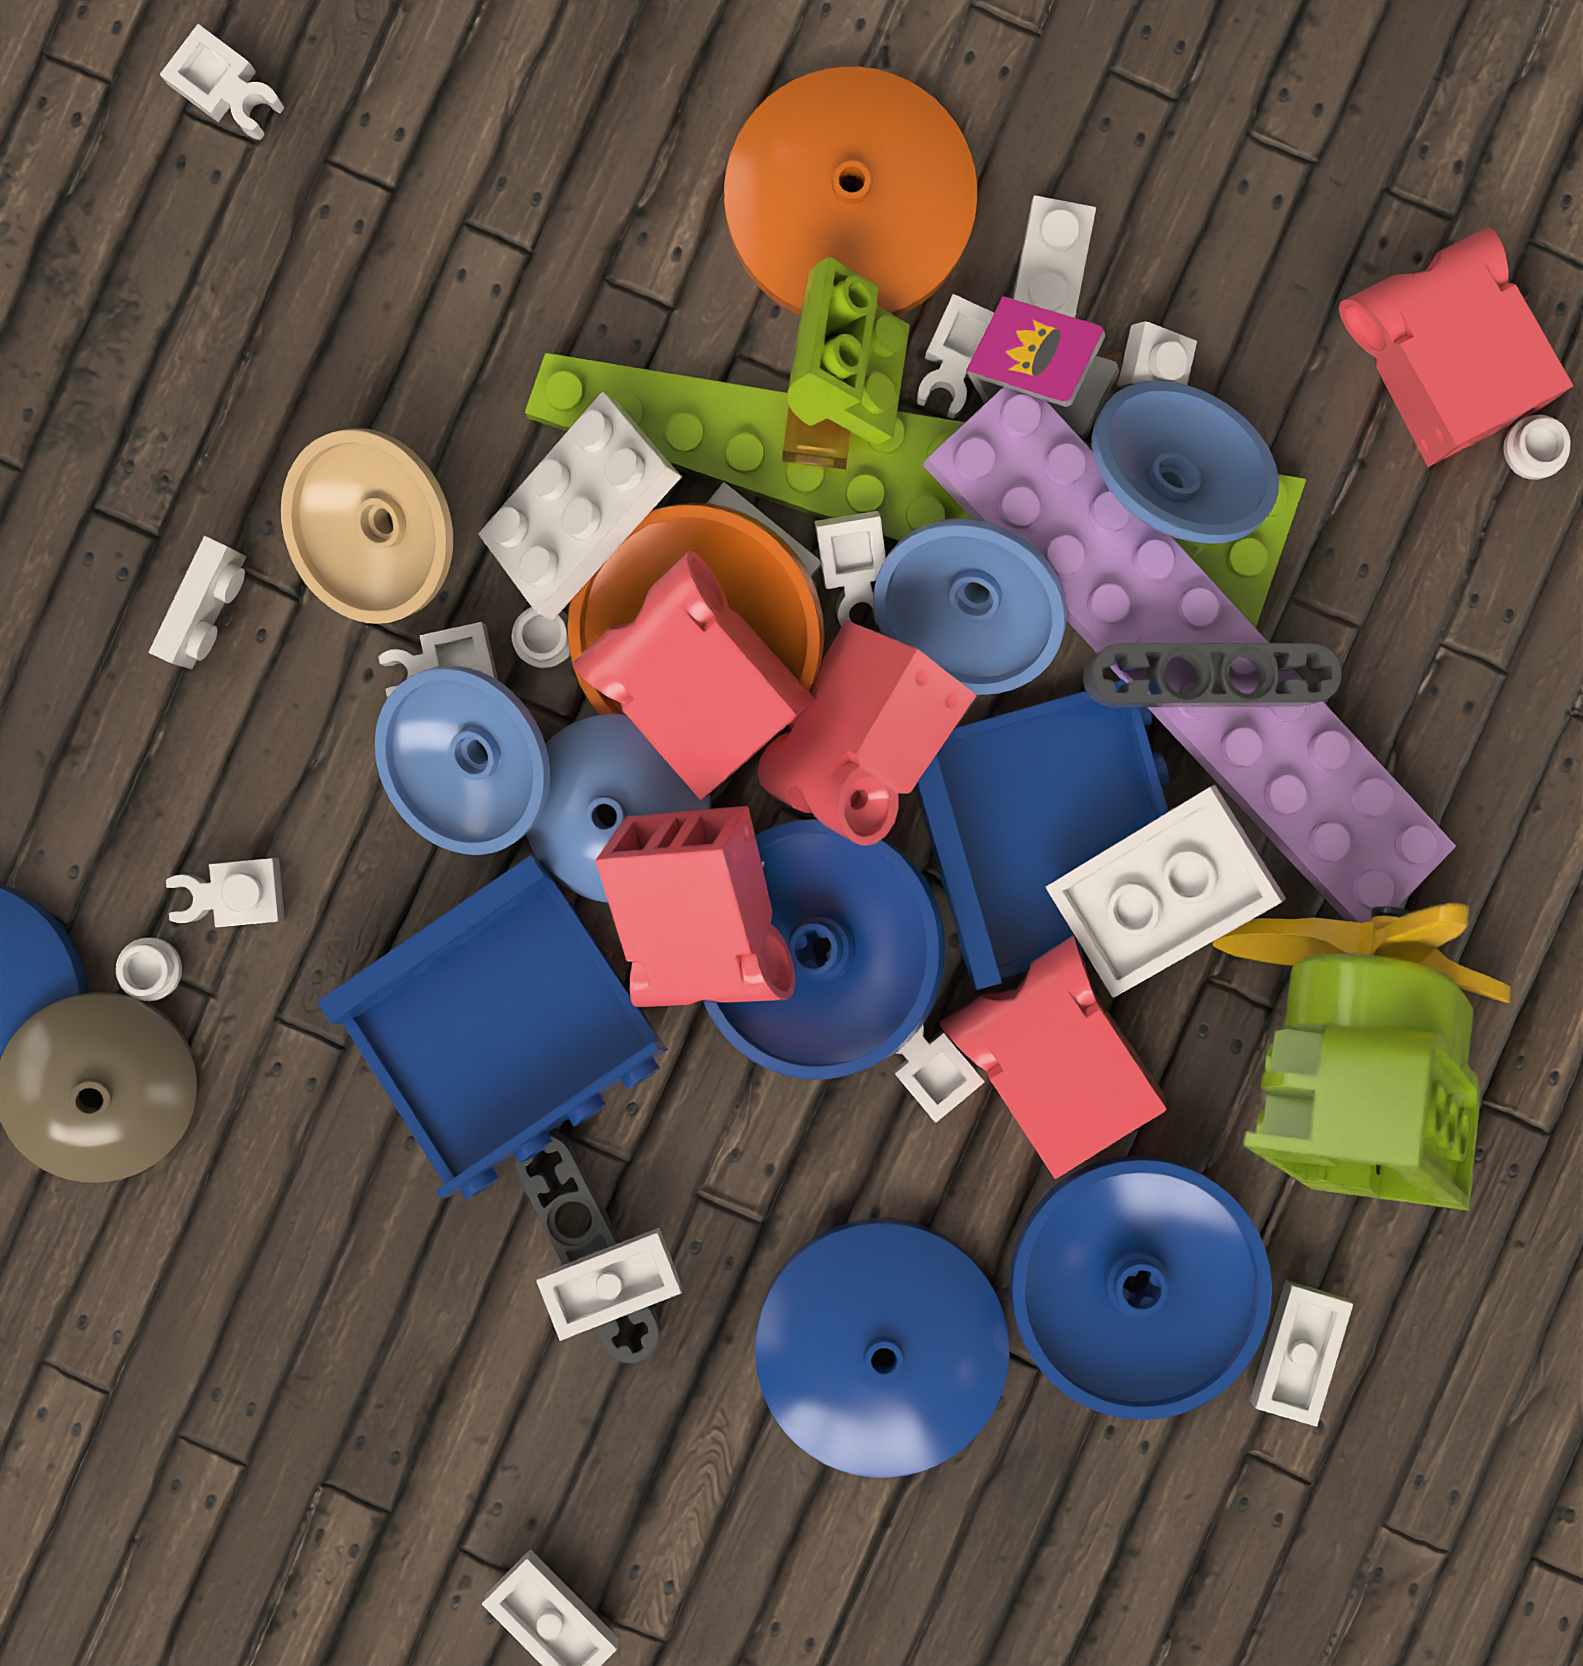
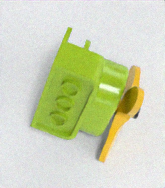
M1447 904L1411 913L1402 908L1379 906L1372 908L1370 922L1364 923L1313 917L1300 919L1255 918L1212 942L1215 948L1236 957L1293 966L1290 975L1284 1029L1275 1031L1274 1042L1268 1046L1265 1058V1073L1262 1074L1260 1087L1267 1094L1265 1108H1262L1259 1113L1256 1133H1245V1147L1313 1190L1469 1211L1479 1118L1480 1088L1477 1075L1468 1065L1473 1008L1461 989L1505 1003H1510L1511 986L1449 960L1436 949L1459 936L1467 928L1469 907L1461 904Z

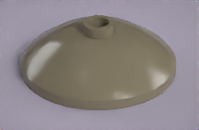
M106 992L83 993L49 1004L30 1017L16 1031L0 1059V1121L7 1136L14 1146L33 1164L53 1175L68 1180L89 1183L110 1182L136 1175L148 1169L165 1157L178 1143L190 1123L196 1105L198 1074L192 1051L185 1037L162 1012L141 1000L126 995ZM85 1088L98 1090L103 1096V1104L98 1107L84 1105L80 1100V1091Z

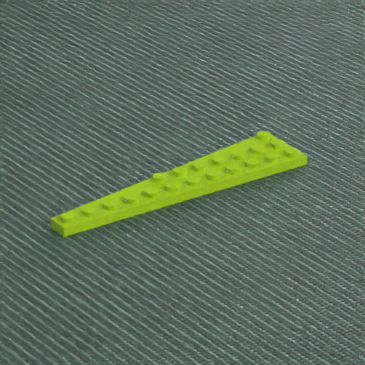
M545 353L525 410V414L529 419L568 431L603 391L624 408L675 469L719 484L725 482L733 489L821 519L878 511L881 517L883 539L897 544L912 531L933 522L948 519H972L922 465L932 453L966 422L897 411L893 438L875 445L828 418L813 426L806 424L790 409L787 402V393L550 353ZM1084 442L1093 451L1092 443ZM1278 474V496L1272 511L1255 531L1243 538L1225 543H1200L1172 537L1255 628L1307 479Z

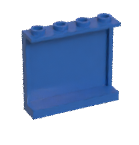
M1123 679L1115 682L1116 692H1118L1121 685L1126 684ZM1087 691L954 728L914 786L970 984L976 990L1000 984L1003 978L1029 971L1032 961L1074 935L1047 891L1046 886L1169 812L1162 788L1169 786V774L1161 752L1159 750L1151 751L1145 727L1152 724L1151 711L1147 707L1103 706L1094 701ZM1077 940L1082 956L1086 955L1085 951L1083 950L1082 946Z
M531 855L317 1001L330 1023L344 1025L441 1178L444 1185L436 1190L441 1199L457 1195L462 1192L466 1200L478 1195L500 1179L494 1170L514 1155L520 1163H523L553 1143L548 1134L549 1131L568 1118L575 1127L598 1113L607 1105L601 1097L603 1094L623 1082L627 1090L637 1086L660 1069L655 1059L668 1051L640 1007H633L630 991L556 879L552 877L541 860Z

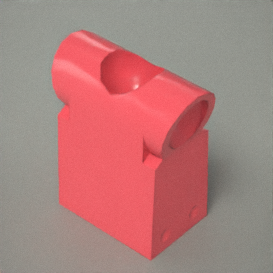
M1490 227L1483 228L1438 251L1427 270L1392 275L1340 302L1339 313L1343 324L1356 343L1367 353L1377 358L1376 368L1427 467L1541 410L1573 387L1571 380L1516 284L1508 283L1506 253L1501 239L1496 231Z
M690 550L650 588L643 607L634 623L611 625L573 663L576 671L585 681L608 697L621 702L622 710L700 801L725 782L816 700L736 611L729 608L725 594L712 570L696 552Z
M846 620L821 661L818 675L810 690L811 695L816 700L789 723L791 731L777 737L767 746L760 757L757 770L760 785L768 794L787 805L805 813L814 814L824 826L846 839L862 846L876 844L888 834L895 823L899 808L898 794L910 793L977 695L919 649Z
M740 806L626 816L595 861L627 962H632L630 998L633 1007L689 1005L703 1000L714 1002L788 1000L793 995L795 989V968L785 939L779 930L771 924L773 912L749 807Z
M1074 935L1032 961L1027 976L1017 989L1002 993L981 994L939 1021L941 1028L952 1042L966 1056L987 1072L990 1081L1055 1179L1167 1110L1163 1091L1101 999L1096 995L1087 966Z

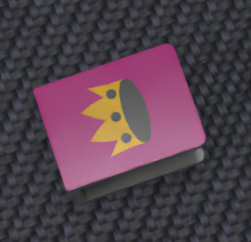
M1003 296L966 372L984 404L1003 387L1046 400L1081 439H1085L1119 373V368L1115 361L1096 356L1105 338L1102 326Z

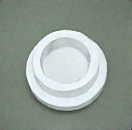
M1531 415L1515 423L1508 431L1504 440V456L1509 467L1519 476L1533 480L1543 479L1555 474L1565 465L1570 454L1571 441L1565 426L1556 419L1546 415Z
M532 607L523 611L515 621L512 630L513 646L519 657L531 666L545 669L556 667L565 662L570 656L568 615L561 611L551 621L536 613Z
M141 938L129 943L121 951L116 963V977L119 985L129 996L141 1001H154L168 996L175 990L182 975V962L178 952L171 944L159 938Z

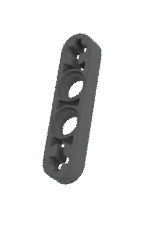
M1119 643L1110 645L1090 657L1084 667L1083 682L1089 696L1100 705L1108 707H1302L1327 700L1335 694L1341 683L1342 670L1339 660L1330 649L1324 645L1314 643ZM1238 657L1247 658L1258 669V685L1249 694L1237 690L1230 681V666L1234 659ZM1172 658H1183L1190 662L1195 669L1196 682L1193 689L1187 694L1176 692L1166 681V666ZM1115 659H1117L1119 670L1140 671L1148 667L1147 680L1130 681L1121 685L1118 692H1116L1114 681L1104 680L1102 672L1104 669L1114 665ZM1306 665L1308 670L1318 671L1319 680L1311 685H1307V682L1302 679H1287L1278 682L1279 671H1289ZM1148 687H1149V690H1150L1151 694H1148V693H1147Z
M549 1131L548 1134L553 1143L546 1147L544 1151L552 1153L557 1150L561 1155L562 1159L554 1167L561 1185L572 1177L577 1186L563 1189L548 1202L543 1193L550 1192L554 1184L545 1169L534 1172L531 1168L530 1163L537 1154L523 1163H520L516 1158L515 1168L518 1178L562 1265L621 1243V1240L573 1145L565 1136L558 1132ZM565 1202H581L591 1212V1227L586 1232L578 1235L563 1231L557 1221L558 1208ZM654 1305L627 1314L633 1324L644 1322L647 1325L641 1336V1344L635 1345L630 1337L619 1340L616 1336L622 1325L621 1317L594 1327L604 1348L611 1357L623 1363L633 1364L645 1360L653 1353L658 1344L661 1328L660 1319Z

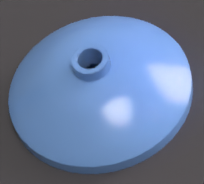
M1168 381L1136 383L1115 393L1106 402L1095 421L1092 432V449L1102 478L1124 508L1140 521L1161 533L1174 538L1200 543L1234 541L1255 531L1263 523L1276 503L1279 489L1277 467L1262 436L1238 411L1205 391Z
M948 519L933 522L912 531L890 551L881 566L874 588V610L882 635L919 649L976 695L1010 691L1025 685L1039 676L1057 654L1066 629V598L1060 580L1050 563L1024 538L989 522L972 519ZM971 582L979 583L985 586L988 590H978L971 584Z
M439 666L424 670L406 679L393 690L383 705L375 731V757L379 776L390 801L398 813L421 836L453 852L482 855L507 848L526 835L537 823L549 794V756L542 733L535 719L523 702L505 685L493 677L471 668ZM480 742L485 747L488 756L482 751Z
M599 714L579 720L563 728L546 743L550 764L549 794L540 818L526 836L536 858L542 861L552 877L560 884L583 897L608 903L595 859L626 816L711 809L710 794H708L700 801L626 714ZM600 804H608L615 809L617 813L615 825H605L598 819L597 809Z

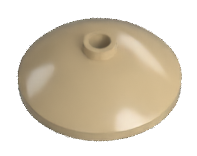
M363 428L345 429L323 435L310 443L298 455L287 474L281 499V523L291 560L309 589L334 611L350 619L365 623L382 624L394 622L424 608L442 587L450 568L453 552V529L449 507L438 481L424 461L414 451L394 437L379 431ZM388 513L392 518L393 526L389 523L387 516Z

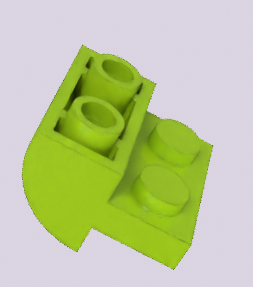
M828 256L817 263L807 276L787 402L793 413L810 426L828 418L869 442L878 445L893 438L910 325L876 305L879 291L878 285Z

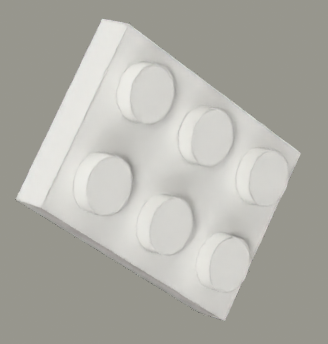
M602 391L478 535L534 611L553 621L678 482L681 476L615 399Z
M1215 785L1046 886L1047 891L1113 998L1286 899Z

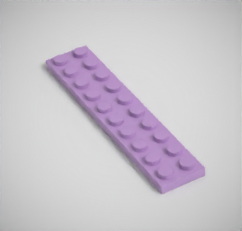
M1003 387L922 464L973 520L989 522L1014 532L1033 545L1046 558L1056 572L1063 587L1068 623L1096 653L1110 645L1119 643H1269L1171 536L1151 528L1124 508L1102 478L1097 468L1093 451L1046 400ZM1178 657L1172 658L1168 662L1165 677L1169 686L1178 693H1189L1196 682L1195 669L1191 663ZM1238 657L1234 659L1229 670L1230 681L1237 690L1249 694L1258 685V669L1247 658ZM1115 659L1114 665L1110 666L1120 679H1123L1126 683L1133 680H1147L1148 667L1140 671H1122L1118 668L1117 659ZM1294 669L1279 671L1278 682L1302 678ZM1148 687L1147 693H1148V694H1151V692H1150V690H1149V687ZM1323 701L1302 707H1147L1345 921L1370 922L1372 908L1379 906L1398 907L1456 847Z

